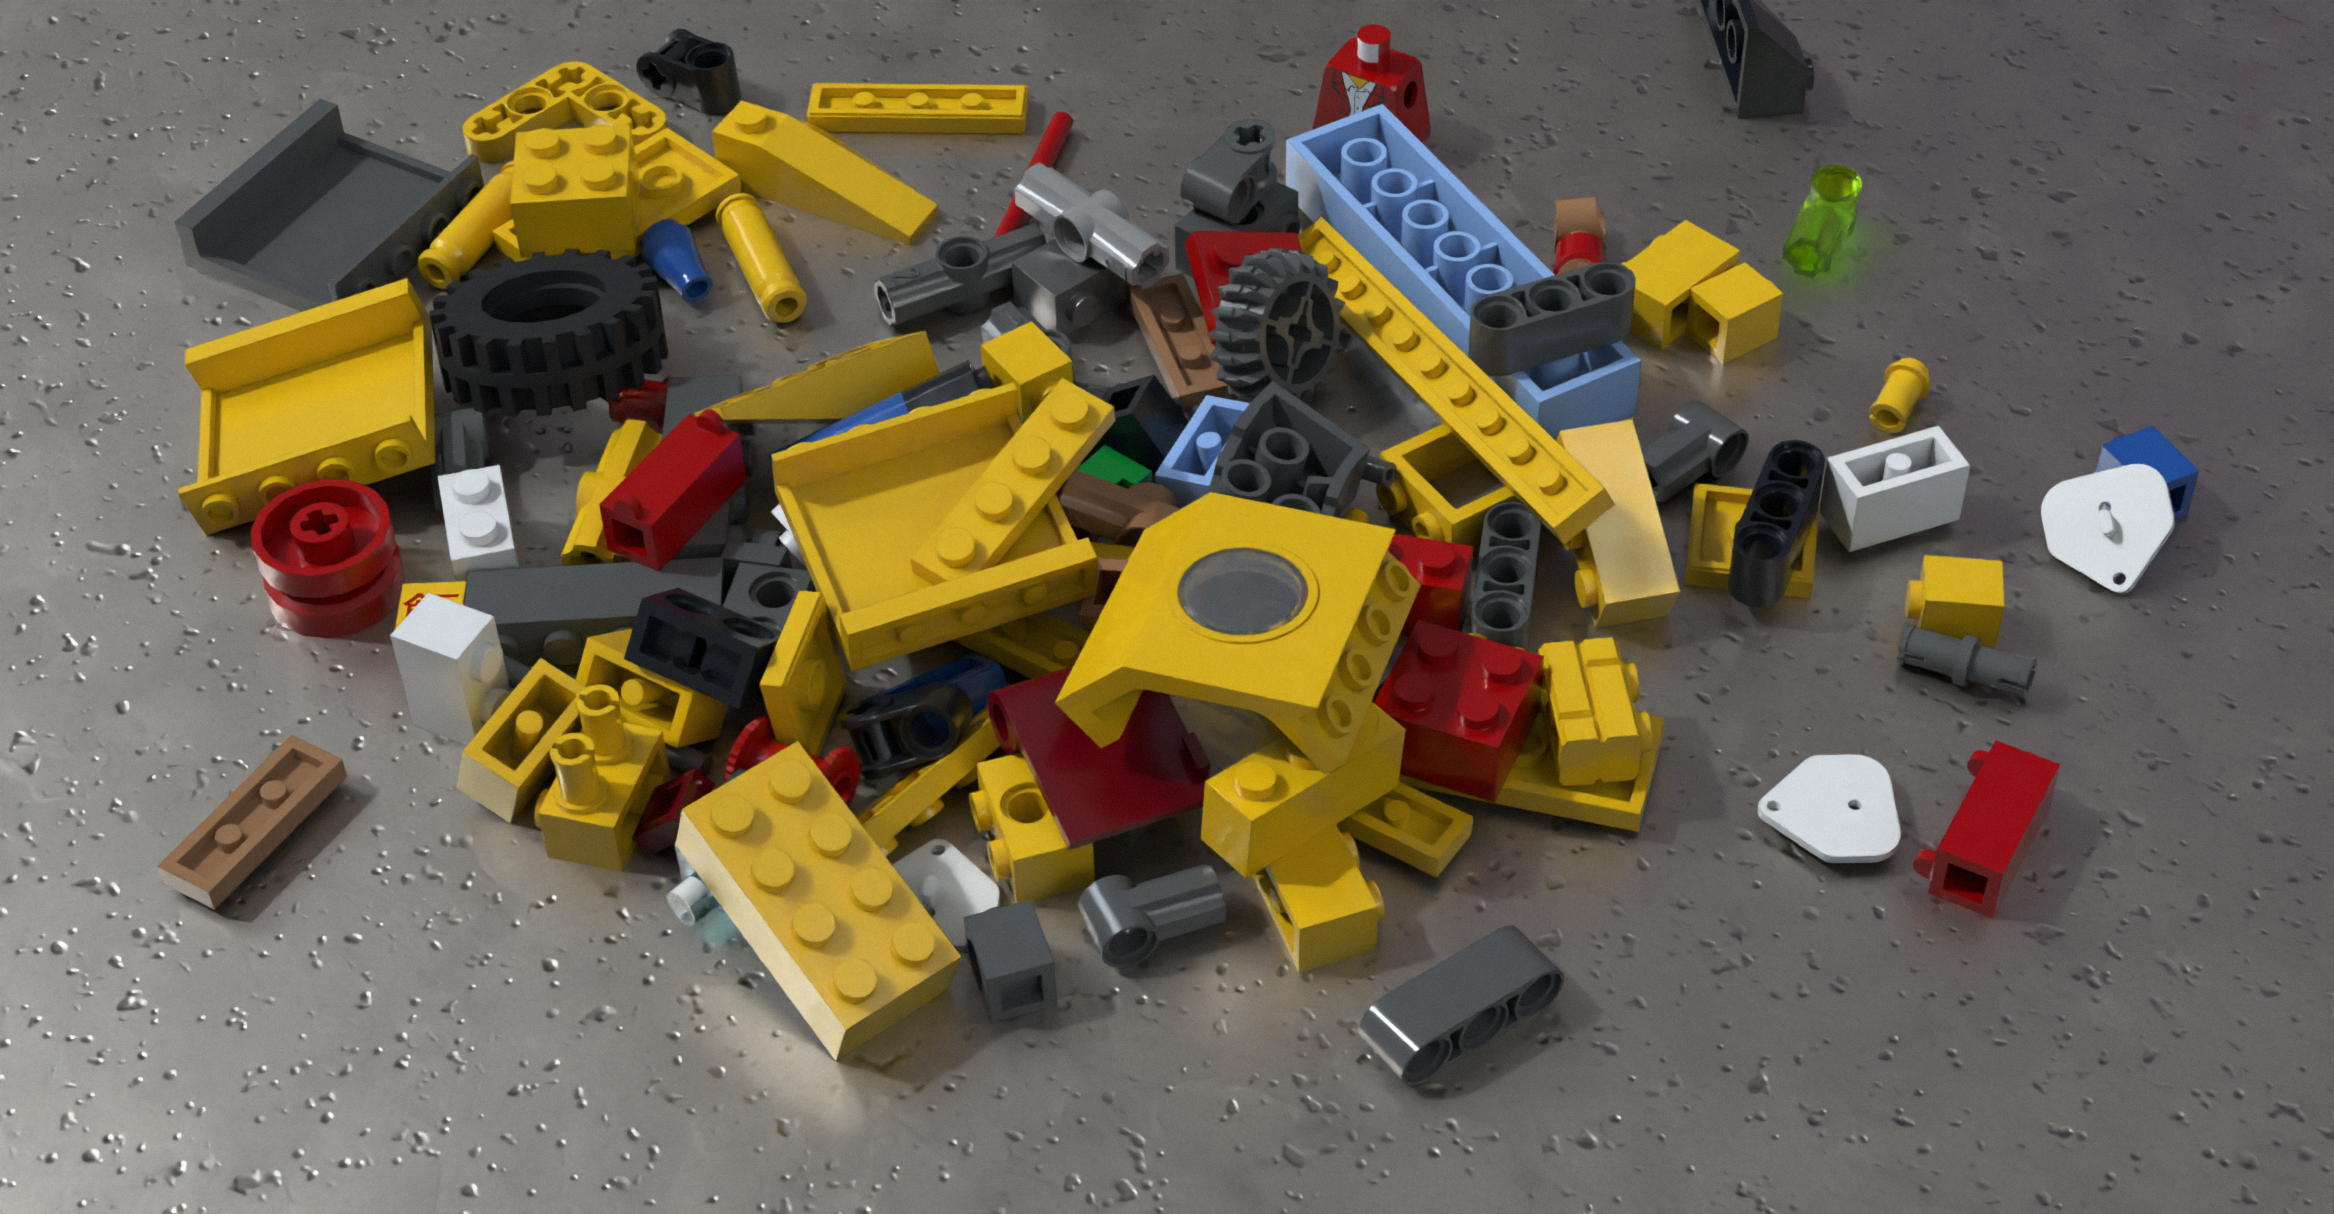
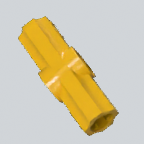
M626 420L622 427L613 429L597 470L586 471L582 475L576 497L577 518L561 554L563 566L621 563L623 556L607 549L599 504L662 441V434L650 428L646 421Z

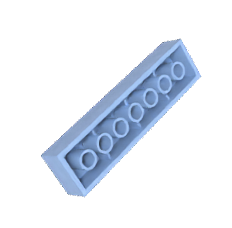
M1383 104L1286 140V186L1298 191V207L1313 223L1320 217L1328 222L1467 356L1469 351L1471 308L1478 299L1489 294L1554 276ZM1618 341L1510 375L1489 377L1556 440L1559 431L1618 422L1636 415L1641 360L1622 341Z

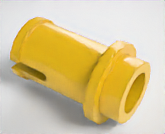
M1902 358L1890 364L1884 372L1885 385L1877 400L1869 409V414H1871L1869 417L1870 422L1883 432H1901L1905 428L1907 419L1917 401L1924 399L1931 389L1928 368L1922 362L1913 358Z

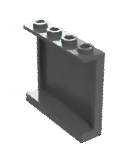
M319 99L179 217L174 224L188 267L303 312L401 280L418 264L420 254L430 248V244L480 192L484 187L477 156L471 154L457 168L449 172L345 133L338 105Z

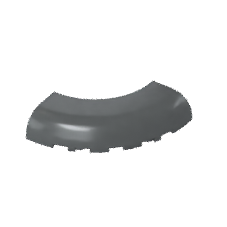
M1272 381L1250 402L1233 425L1231 435L1222 452H1219L1208 493L1214 492L1339 517L1342 511L1356 497L1370 448ZM1251 559L1229 560L1210 565L1215 602L1230 635H1254L1277 629L1294 619L1306 603L1307 593L1301 582L1292 573L1277 565ZM1397 644L1393 649L1374 694L1373 703L1402 651V648Z

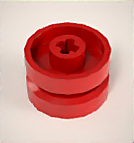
M325 479L303 483L277 495L260 510L251 528L252 549L258 570L263 576L264 590L270 611L282 626L303 636L333 638L350 635L382 621L399 604L402 585L406 584L404 567L399 547L395 542L394 527L389 507L376 490L356 481Z

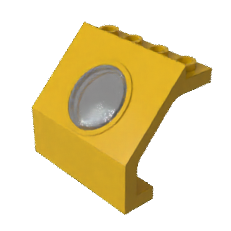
M1209 492L1143 531L1055 704L1100 748L1120 739L1143 690L1251 710L1271 720L1324 774H1327L1344 766L1421 584L1410 574L1407 567L1388 551L1396 529Z

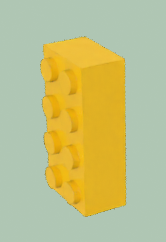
M798 741L682 809L676 840L677 847L835 1061L841 1059L950 988L961 955Z

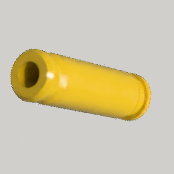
M514 161L506 163L501 168L500 174H496L430 244V248L420 254L418 257V268L422 277L429 284L439 289H446V286L452 281H459L460 277L467 274L495 243L493 230L513 219L510 198Z
M746 193L728 196L719 204L716 210V220L722 228L723 234L757 302L760 304L763 314L768 320L775 323H786L796 319L806 307L807 296L800 286V282L758 201L752 195Z

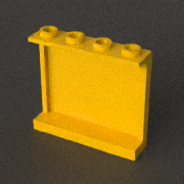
M408 278L185 349L184 365L201 389L198 478L196 483L178 488V495L205 535L256 520L260 510L277 495L303 483L336 479L356 481L362 485H367L436 463L432 325L428 312Z
M1014 382L992 389H979L959 399L935 406H922L905 415L874 424L858 425L848 432L814 442H801L789 447L787 450L771 454L776 496L816 591L821 592L822 597H824L831 626L851 672L1097 595L1098 557L1088 537L1077 540L1056 494L996 566L936 585L915 574L912 570L910 558L1023 425L1017 414V388Z

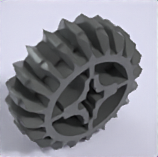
M1270 248L1269 250H1261L1260 253L1254 255H1245L1240 267L1229 268L1230 283L1217 287L1221 302L1219 307L1210 310L1216 317L1215 329L1207 335L1215 339L1216 348L1211 353L1209 359L1220 365L1217 372V380L1228 385V395L1237 397L1242 402L1250 403L1274 381L1305 404H1311L1315 392L1326 390L1325 375L1337 372L1334 363L1336 352L1344 350L1339 344L1340 331L1347 325L1339 319V313L1344 307L1345 302L1335 297L1338 281L1328 278L1327 265L1318 263L1314 260L1313 256L1305 255L1302 251Z

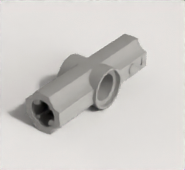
M1040 162L1024 171L1022 180L1014 189L1015 204L1052 229L1057 244L1070 259L1076 262H1083L1092 257L1132 286L1137 285L1143 290L1159 281L1162 271L1169 264V247L1131 222L1125 206L1113 192L1101 189L1091 195L1052 167H1046Z

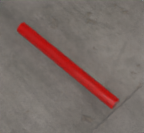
M1060 111L1053 115L1027 169L1039 162L1046 167H1053L1073 126V119L1069 114ZM1015 194L994 237L1024 227L1030 215L1015 204Z

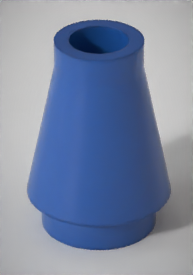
M665 219L656 222L644 232L640 241L643 262L672 286L684 301H698L711 291L712 280L705 270L694 236L689 227L679 224L676 220Z

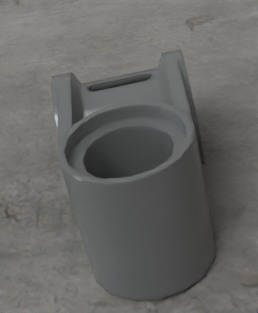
M1243 119L1228 126L1225 133L1188 166L1181 183V200L1191 207L1232 224L1242 221L1250 209L1268 191L1274 188L1277 183V168L1271 162V151L1276 144L1275 130L1272 125L1259 119Z

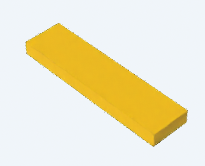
M813 83L807 112V123L823 128L827 132L1025 134L1029 107V88L1025 85Z

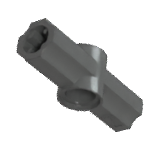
M1034 223L985 241L971 236H957L943 241L937 247L936 258L874 280L875 297L881 308L882 316L892 327L943 308L955 313L964 314L976 312L984 308L990 301L991 291L1013 284L1011 262L1046 244L1044 233Z

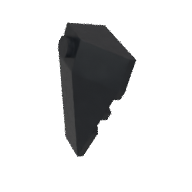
M1697 0L1737 118L1803 114L1805 92L1812 91L1814 86V68L1812 60L1804 58L1796 36L1761 0Z

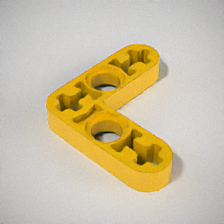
M571 61L551 68L471 115L465 120L462 130L467 154L469 156L471 154L477 156L479 162L491 163L514 154L516 132L533 131L540 128L554 130L570 119L577 121L586 128L601 124L609 126L630 125L635 147L658 132L668 128L665 113L659 107L584 62ZM603 107H618L613 110L598 111V109H601ZM541 109V111L536 113L522 114V112L527 110Z

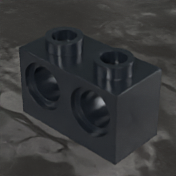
M675 588L641 599L624 660L740 709L764 700L759 684L781 635V631L683 589Z

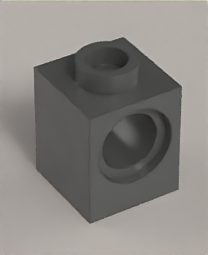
M1031 900L1008 906L993 907L984 912L964 917L968 962L990 1024L1058 1006L1055 962Z

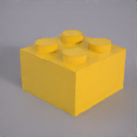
M601 124L588 128L557 130L540 128L533 131L516 132L510 206L521 258L532 257V253L545 251L546 256L563 255L566 249H579L580 254L595 253L598 250L610 252L636 250L639 174L630 125L609 126Z

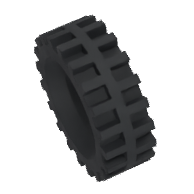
M566 249L563 255L547 257L545 251L532 253V259L515 262L511 257L498 261V268L490 271L477 268L468 272L470 280L467 282L452 281L446 286L447 295H436L432 301L434 310H429L446 393L452 392L454 401L459 405L472 401L474 411L486 413L497 407L502 409L503 416L516 417L522 410H536L537 416H548L552 414L553 408L571 406L574 412L587 409L586 402L601 398L606 402H610L620 398L619 389L624 387L638 389L645 385L644 374H658L662 370L661 359H668L669 354L657 277L652 276L651 267L647 264L636 266L635 257L624 255L615 260L611 259L610 251L598 250L592 255H580L579 249Z

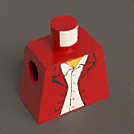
M1376 24L1363 26L1358 30L1357 37L1350 38L1325 67L1313 130L1383 104L1423 143L1430 135L1431 126L1422 63L1414 56L1391 49V33L1386 27Z

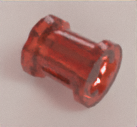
M670 376L666 377L663 381L645 379L646 384L638 389L629 387L619 389L620 398L608 402L609 417L612 422L625 424L626 420L634 419L655 422L660 429H663Z

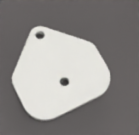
M2130 464L2062 481L2048 491L2041 506V517L2047 547L2052 556L2118 595L2126 594L2135 587L2175 527V517L2168 485L2156 469L2145 464ZM2105 504H2110L2111 510H2101V507ZM2124 575L2126 577L2125 582L2117 585L2115 583L2116 577Z
M1846 754L1814 755L1808 757L1764 795L1758 804L1757 813L1764 822L1825 862H1880L1891 857L1899 846L1901 830L1890 775L1882 764L1867 756ZM1854 806V807H1857V808H1859V809H1858V810H1853V809H1851L1850 807ZM1768 808H1776L1777 811H1771Z
M945 839L928 841L892 865L926 911L934 915L932 919L958 953L967 952L964 917L981 913L1000 905V892L997 884ZM935 852H943L941 855H934Z

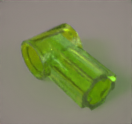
M1833 164L1818 168L1811 175L1809 194L1782 249V259L1792 266L1794 273L1814 278L1816 274L1829 272L1844 239L1853 233L1862 188L1860 175L1853 169Z

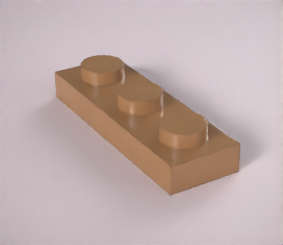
M1184 274L1162 277L1157 283L1145 290L1137 285H1128L1129 306L1172 398H1183L1185 405L1184 413L1190 412L1196 404H1201L1206 395L1237 401V397L1228 395V385L1217 380V372L1220 365L1209 359L1211 353L1216 348V344H1211L1210 337L1207 335L1208 330L1204 315Z
M293 735L288 737L157 866L163 884L215 910L347 777L343 760Z

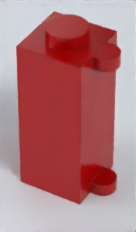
M705 409L698 417L688 414L599 504L608 551L660 571L747 480L740 434L725 427L723 419L716 411Z
M1995 740L1989 752L1984 750L1974 751L1967 762V769L1975 776V779L1937 850L1922 849L1913 861V869L1916 873L1930 880L1928 893L1993 918L2050 809L2060 764Z

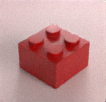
M1418 620L1374 701V704L1406 729L1400 774L1495 803L1540 712L1544 656Z

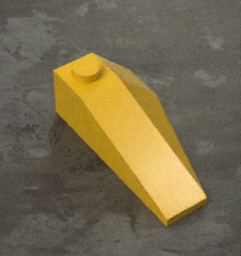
M741 100L712 130L715 159L739 174L742 192L910 246L939 213L938 204L823 128L790 115Z
M920 331L864 344L807 366V370L771 381V388L769 385L756 388L705 409L716 411L723 419L724 424L835 423L940 372L926 331ZM705 409L695 412L694 415L698 417Z

